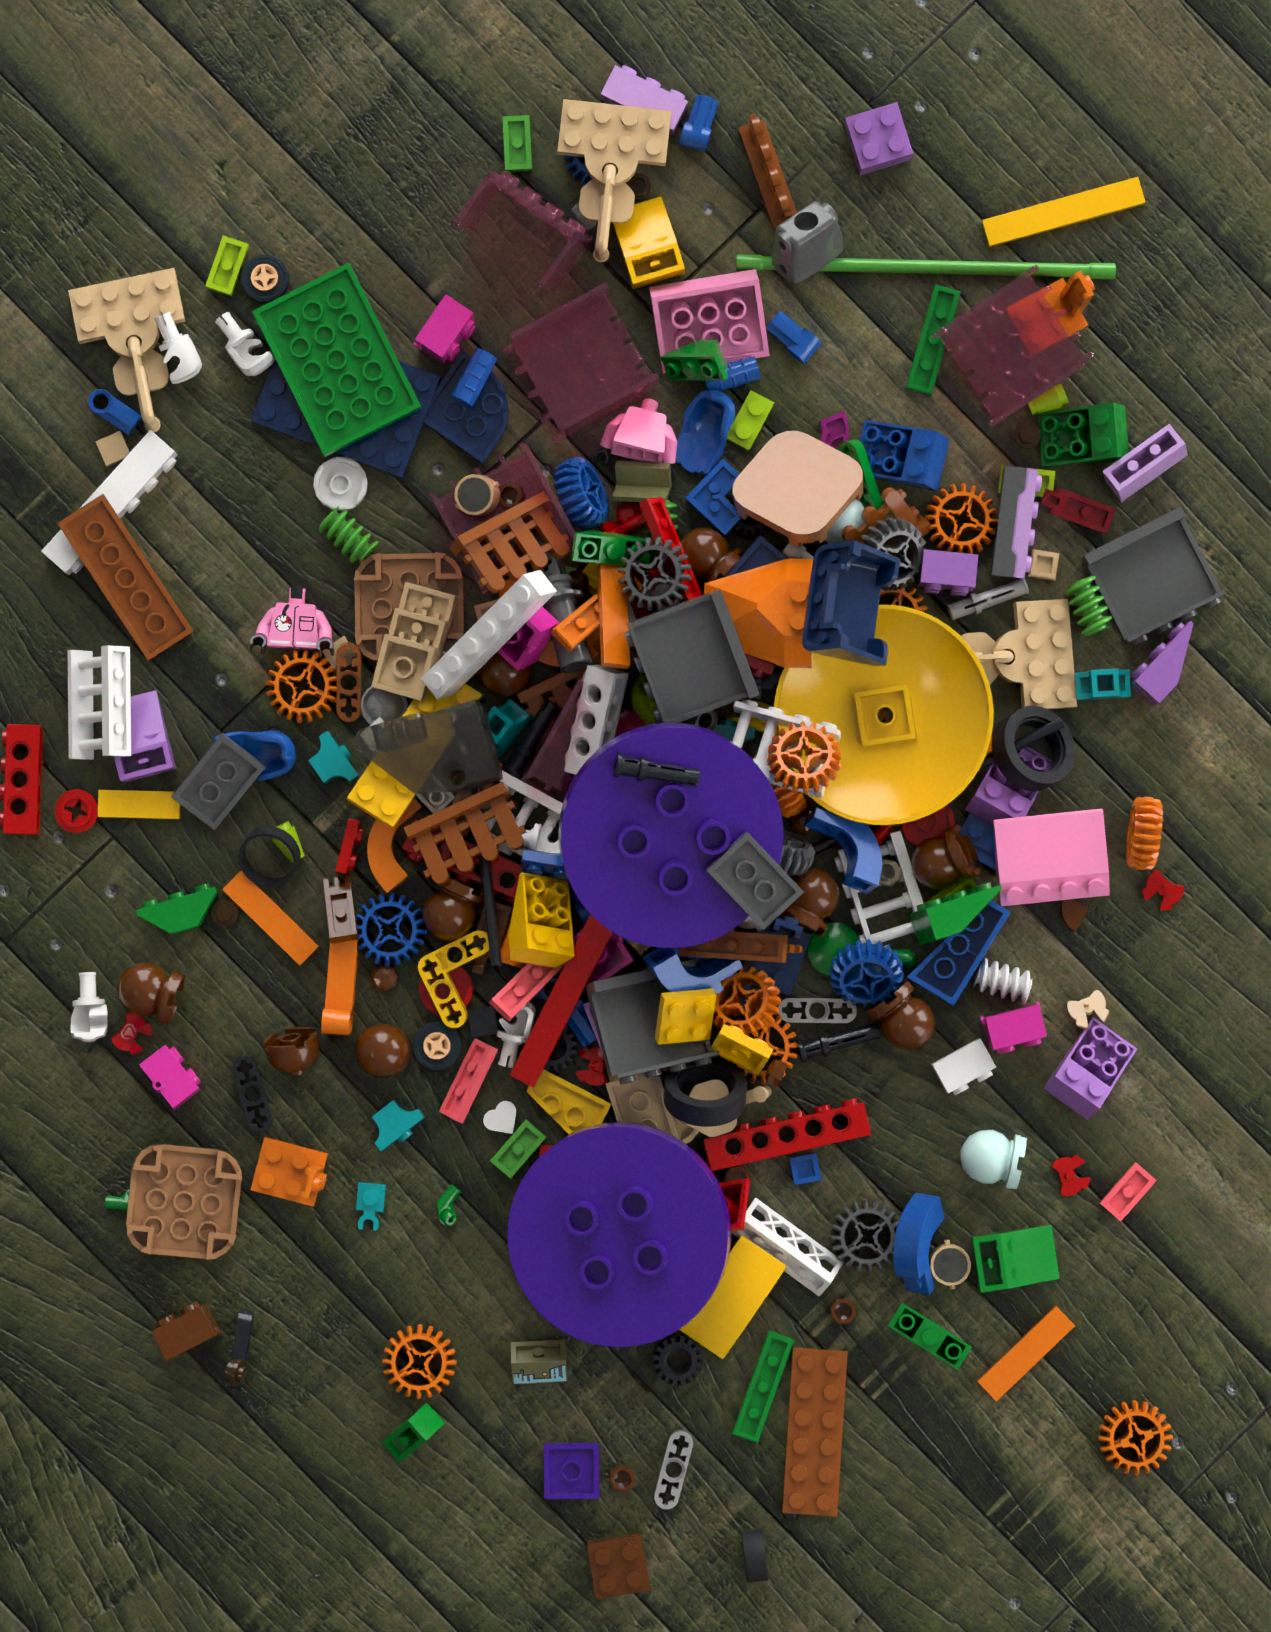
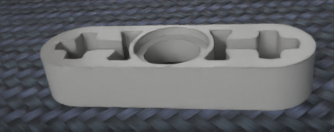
M786 998L778 1005L780 1010L778 1015L782 1017L783 1021L791 1023H849L857 1014L856 1005L853 1006L851 1000L844 1002L843 999ZM787 1002H792L793 1007L802 1008L800 1002H807L805 1006L806 1019H800L802 1013H793L792 1018H787V1014L782 1013V1007H787ZM816 1002L821 1003L825 1008L824 1015L819 1019L813 1018L809 1013L810 1006ZM828 1002L834 1003L832 1008H841L842 1003H847V1008H852V1014H847V1019H842L841 1014L832 1013L834 1019H828L830 1012Z
M685 1430L674 1431L668 1440L654 1493L655 1502L662 1509L675 1507L680 1497L693 1448L692 1436ZM680 1435L685 1436V1441L689 1443L687 1447H682L680 1456H686L684 1461L676 1456L669 1457V1452L676 1453L677 1445L673 1443V1440L679 1439ZM670 1462H677L681 1465L682 1471L679 1476L670 1477L666 1473V1466ZM663 1478L672 1483L679 1482L678 1487L672 1485L671 1495L675 1497L673 1500L669 1499L667 1503H663L662 1497L659 1496V1493H664L667 1487V1483H661Z

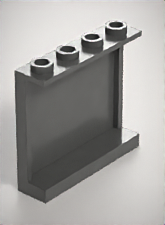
M1182 507L1082 557L1090 576H1096L1093 582L1095 586H1100L1098 592L1100 596H1104L1103 602L1108 607V611L1125 645L1133 642L1134 646L1149 639L1148 633L1157 630L1160 634L1173 627L1172 621L1180 617L1182 621H1185L1197 615L1196 609L1205 605L1209 609L1221 603L1219 597L1226 594L1224 590L1221 591L1184 519L1186 515Z
M720 589L627 623L629 631L624 632L629 648L635 646L638 657H635L634 661L639 674L642 672L646 674L648 682L643 685L648 698H655L658 708L653 709L658 724L679 723L745 697L750 699L760 695Z
M695 959L681 962L682 966H696ZM649 969L594 981L585 986L610 1082L619 1080L620 1085L636 1081L635 1076L645 1074V1078L648 1079L662 1075L661 1070L669 1068L671 1073L687 1069L686 1064L694 1062L696 1067L712 1063L711 1058L719 1055V1050L710 1051V1040L657 1044L655 1033L661 993L670 991L652 975Z

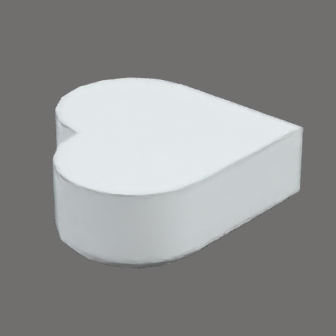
M510 1101L500 1102L495 1110H490L484 1115L483 1123L485 1127L492 1131L513 1134L516 1118L515 1105Z

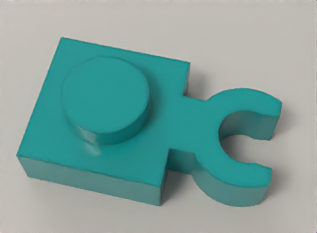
M358 1182L356 1210H364L363 1216L358 1221L359 1229H363L364 1221L370 1219L374 1223L373 1231L378 1230L379 1220L375 1215L376 1212H384L386 1184Z

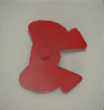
M1159 870L1151 872L1146 880V888H1142L1145 901L1157 891L1160 895H1164L1159 908L1161 911L1171 910L1172 904L1178 902L1184 893L1183 885L1172 884L1163 878Z
M128 1012L125 1015V1024L118 1034L112 1036L111 1042L122 1051H129L131 1054L141 1052L143 1049L133 1039L137 1037V1032L151 1036V1024L145 1023L139 1015Z
M583 1048L578 1053V1056L591 1061L588 1064L590 1070L576 1071L575 1074L580 1082H586L594 1086L605 1085L607 1083L604 1074L606 1064L601 1048Z
M1073 1155L1072 1158H1058L1051 1164L1052 1168L1058 1172L1061 1183L1060 1194L1063 1196L1074 1195L1081 1188L1087 1189L1090 1177L1075 1178L1076 1174L1072 1171L1085 1163V1160L1077 1155Z

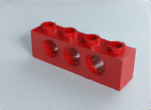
M7 724V730L2 732V746L6 747V758L2 757L1 773L5 774V785L0 786V801H4V812H0V828H3L4 834L40 835L44 727L41 725ZM25 745L28 749V755L25 759L18 760L15 756V751L19 746ZM20 772H24L27 776V782L23 787H17L14 783L15 776ZM22 799L26 803V810L22 814L17 815L13 810V805L17 800Z

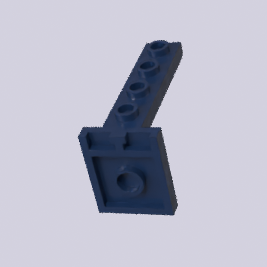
M784 915L780 919H775L764 930L761 929L760 932L755 929L754 933L788 935L787 944L802 946V953H787L786 963L744 960L743 967H746L748 971L751 967H755L758 973L761 970L765 971L768 975L767 978L771 977L775 981L774 986L778 987L780 993L790 996L812 934L802 931L803 927L798 926L799 920Z

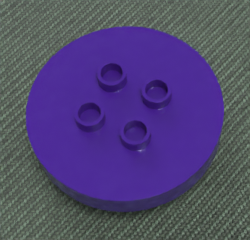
M659 723L625 732L607 742L587 759L572 780L565 795L559 819L558 840L560 855L568 880L580 902L598 922L617 935L635 943L659 948H681L716 939L733 930L749 917L743 908L707 872L706 868L745 831L780 865L784 832L782 815L775 792L762 770L744 750L724 736L706 728L683 723ZM619 752L623 756L632 758L644 756L648 761L654 763L700 769L699 782L697 787L654 779L645 778L644 781H636V778L621 775L618 778L613 777L616 753Z
M624 1122L604 1123L578 1130L564 1137L549 1148L531 1166L522 1179L511 1205L508 1220V1249L516 1279L524 1294L536 1310L551 1324L577 1339L592 1344L611 1347L637 1346L662 1339L676 1332L692 1320L706 1305L718 1287L728 1262L731 1245L730 1216L727 1202L716 1177L701 1157L685 1143L662 1130L646 1125Z

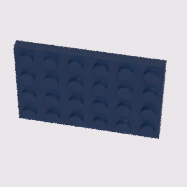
M275 360L254 410L251 422L319 447L277 360ZM399 361L422 408L334 453L403 479L423 428L425 417H427L435 391L442 378L436 374Z

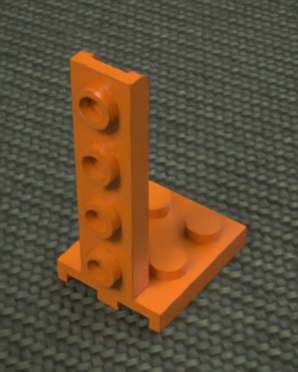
M1081 270L1073 274L1067 283L1061 278L1005 308L1030 357L1088 327V323L1082 313L1094 296L1093 290H1095V286L1088 275L1084 276Z
M264 1137L250 1190L314 1207L317 1194L325 1186L327 1174H324L323 1171L329 1153Z

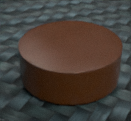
M737 1165L727 1169L724 1181L748 1178L751 1184L752 1176L745 1166Z

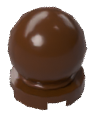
M696 528L687 533L680 541L685 554L688 556V561L692 566L696 580L706 581V583L724 578L745 554L739 548L730 551L726 538L722 533L712 528Z
M496 652L469 680L472 681L474 676L479 677L482 686L490 693L501 697L514 696L523 691L528 685L532 675L531 665L517 671Z
M960 825L948 828L945 832L946 838L939 836L926 838L916 847L912 855L911 865L913 875L921 885L929 889L944 890L955 885L961 875L967 879L980 875L981 869L979 867L976 868L974 861L979 860L977 852L968 834L962 836L959 832L961 831Z
M812 867L808 869L806 874L794 875L792 877V880L804 893L779 916L785 915L799 920L798 926L803 927L802 931H806L807 927L816 931V936L823 937L828 928L823 923V919L830 916L837 907L839 889L835 879L822 869Z
M449 878L447 883L439 886L440 890L429 896L422 912L423 922L428 932L435 938L447 942L456 941L468 935L474 927L477 916L474 905H477V903L484 905L482 892L478 896L476 895L478 889L455 878Z
M138 963L129 966L118 980L117 992L119 1000L124 1008L133 1014L150 1016L156 1013L157 1022L168 1025L171 1023L179 1005L173 1002L177 990L183 992L186 975L174 971L171 976H167L161 967L153 963Z
M908 980L901 983V987L894 992V997L888 999L886 1003L878 1001L877 1005L870 1007L866 1013L872 1022L877 1019L881 1020L882 1032L887 1041L898 1048L912 1050L925 1045L929 1041L935 1030V1018L930 1006L920 998L912 997L911 992L915 987Z
M380 1023L368 1027L360 1034L355 1047L358 1065L365 1073L378 1078H387L400 1073L407 1066L411 1054L408 1036L402 1029L392 1024Z

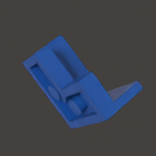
M722 459L685 499L686 503L714 530L722 533L727 538L729 532L742 517L738 515L737 509L725 498L733 489V483L739 473Z

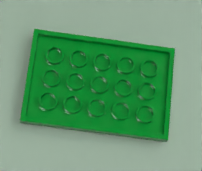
M349 262L252 311L325 457L422 408Z

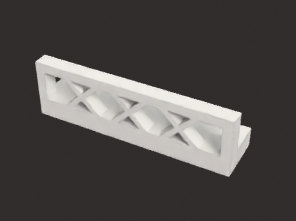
M757 1198L752 1201L746 1210L744 1230L731 1232L738 1238L743 1235L786 1264L787 1267L784 1271L818 1296L831 1284L844 1261L839 1260L837 1256ZM754 1209L764 1215L765 1221L760 1222L751 1215ZM775 1227L784 1229L788 1238L779 1236ZM803 1243L806 1245L810 1254L801 1252L797 1244ZM825 1259L834 1266L831 1272L821 1266L820 1260Z

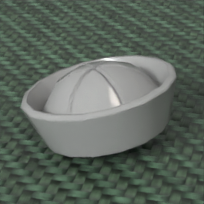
M374 687L368 688L361 700L362 715L370 725L380 716L390 728H394L408 708L406 696Z

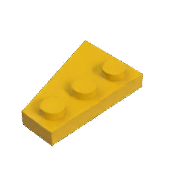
M543 1070L534 1088L529 1086L527 1089V1093L569 1135L578 1130L602 1124L611 1106V1103L546 1070Z

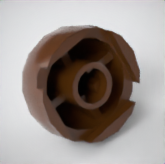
M311 1027L285 1029L286 1035L277 1037V1032L266 1037L263 1044L270 1064L275 1069L289 1073L291 1076L305 1073V1069L312 1066L318 1057L317 1031L313 1032Z

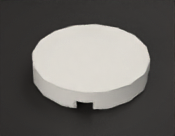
M335 457L319 466L314 476L313 486L317 498L324 506L331 510L339 506L338 511H347L355 508L362 502L367 493L368 481L365 471L357 462L346 457Z

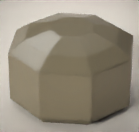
M890 860L882 861L880 885L893 887L901 881L902 869L897 862Z

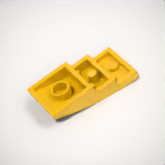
M741 1235L729 1252L728 1262L718 1287L701 1311L679 1330L721 1359H724L787 1265Z

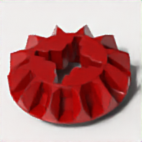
M79 789L69 790L57 800L55 818L58 824L66 831L82 833L92 828L98 819V805L94 797L88 792ZM81 800V810L88 814L87 816L78 815L77 819L72 823L74 819L73 813L67 810L66 806L70 808L76 807L77 803L79 804Z

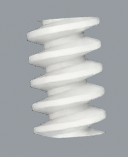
M983 958L977 968L972 989L978 983L980 985V992L983 993L988 986L992 996L999 989L1002 999L1008 993H1011L1012 1002H1015L1018 996H1021L1022 1005H1025L1033 978L1030 979V971L1025 970L1020 976L1018 967H1015L1009 973L1008 964H1004L999 970L998 961H994L988 967V959Z

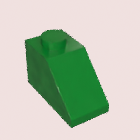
M425 1403L381 1443L400 1463L426 1442L444 1422L437 1412L428 1403Z

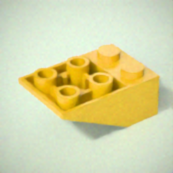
M662 197L634 204L632 217L627 222L613 223L633 289L685 274L684 263Z
M524 872L520 873L508 934L510 960L558 968L574 957L569 882L567 880Z

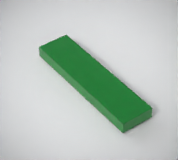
M937 284L934 285L905 389L932 396L961 291Z
M768 1330L732 1431L733 1435L758 1443L794 1342L793 1338Z

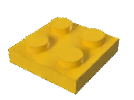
M714 989L661 993L655 1033L657 1044L710 1040L717 995Z
M725 1024L710 1048L712 1052L719 1050L720 1056L756 1075H759L773 1051L765 1041L758 1038L752 1039L745 1035L740 1028Z

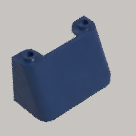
M855 540L820 546L813 558L802 638L804 649L814 654L871 666L886 665L888 646L884 640L874 638L881 587L890 586L897 579L900 558Z

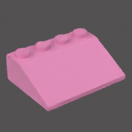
M756 269L649 287L660 357L698 340H717L727 363L753 356L755 358L770 356L760 284ZM661 360L662 371H663V374H664V373H666V372H665V367H664V364H663V362H662V360Z
M1103 809L993 820L996 886L1001 885L1002 887L998 892L1001 906L1110 895Z

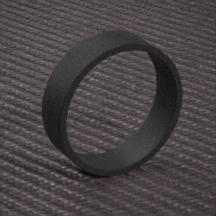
M266 826L253 830L246 837L240 847L238 860L241 870L249 880L263 887L274 888L282 886L292 879L299 867L301 853L297 842L289 833L276 827ZM259 836H269L280 840L289 848L293 856L294 867L292 872L279 878L266 877L258 873L247 860V842Z

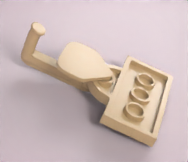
M563 99L557 155L585 158V168L592 180L581 189L579 210L584 218L598 221L595 250L593 253V257L597 262H605L609 258L607 247L610 222L624 223L632 217L635 195L626 182L636 173L638 163L666 166L671 111Z
M170 268L68 290L79 344L102 339L107 340L109 347L117 355L121 356L113 367L115 384L118 391L126 396L137 394L141 417L148 432L150 430L157 432L161 425L159 419L154 416L150 392L160 390L167 385L169 371L167 363L163 362L164 356L153 350L159 339V327L154 318L160 315L163 317L164 313L170 311L175 324L186 322L175 269Z
M1068 599L1014 602L1015 630L1004 633L996 642L984 632L961 635L977 655L985 670L989 684L998 675L1010 683L1020 684L1022 708L1026 706H1040L1046 709L1077 707Z
M645 1074L635 1076L636 1081L620 1085L619 1080L606 1083L617 1122L650 1126L676 1137L685 1144L691 1142L699 1132L708 1137H715L732 1131L737 1124V1119L714 1127L694 1126L679 1121L665 1108L663 1101L664 1083L661 1075L648 1079L645 1078ZM714 1079L695 1085L689 1097L698 1100H717L726 1097L730 1093L724 1082ZM765 1085L748 1090L746 1092V1104L755 1101L759 1103L764 1102L771 1095V1088Z

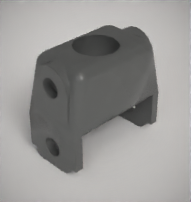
M814 201L776 227L771 249L772 264L790 283H798L812 276L843 251V236L835 210L828 203L824 202L821 204L818 201Z

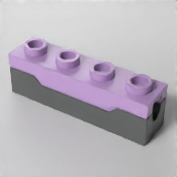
M1003 465L996 534L990 569L992 575L1024 578L1025 572L1030 573L1032 557L1027 556L1028 545L1033 546L1035 529H1031L1032 518H1037L1038 502H1034L1035 491L1040 492L1042 475H1037L1038 470L1035 468Z

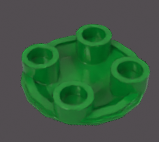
M842 923L826 924L828 928L823 937L816 936V931H814L808 943L807 954L811 964L818 972L830 976L833 956H837L838 950H845L847 943L854 946L857 939L859 940L858 935L850 927Z

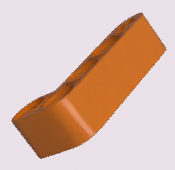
M358 939L332 944L330 941L325 1009H323L321 1023L322 1034L350 1036L352 1033L359 950Z

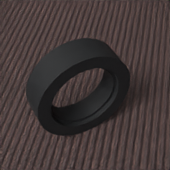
M1026 706L1015 711L997 725L992 738V752L1000 772L1013 785L1027 791H1041L1052 786L1067 776L1074 764L1075 745L1073 737L1064 722V728L1046 736L1053 753L1052 764L1048 771L1039 772L1032 770L1018 756L1014 745V737L1019 726L1028 725L1038 729L1060 718L1046 708Z
M716 1057L711 1058L712 1063L696 1067L695 1062L686 1064L687 1069L671 1073L669 1068L664 1081L663 1101L665 1108L679 1121L694 1126L714 1127L730 1123L743 1113L746 1105L747 1079L742 1070L733 1063ZM716 1079L727 1085L730 1094L717 1100H698L685 1095L680 1089L689 1084Z

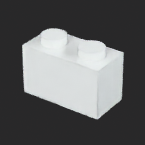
M981 1038L970 1042L931 1064L945 1092L950 1093L953 1091L954 1095L968 1089L967 1083L974 1079L981 1082L993 1075L991 1070L996 1068Z

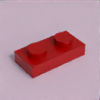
M350 818L348 820L336 872L348 874L349 869L354 870L357 860V854L353 853L355 844H361L364 834V828L360 827L361 822Z

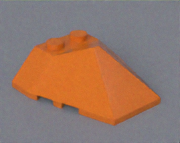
M787 558L704 583V594L717 589L722 591L744 653L769 661L783 668L812 669V652L804 649L802 638L813 559Z

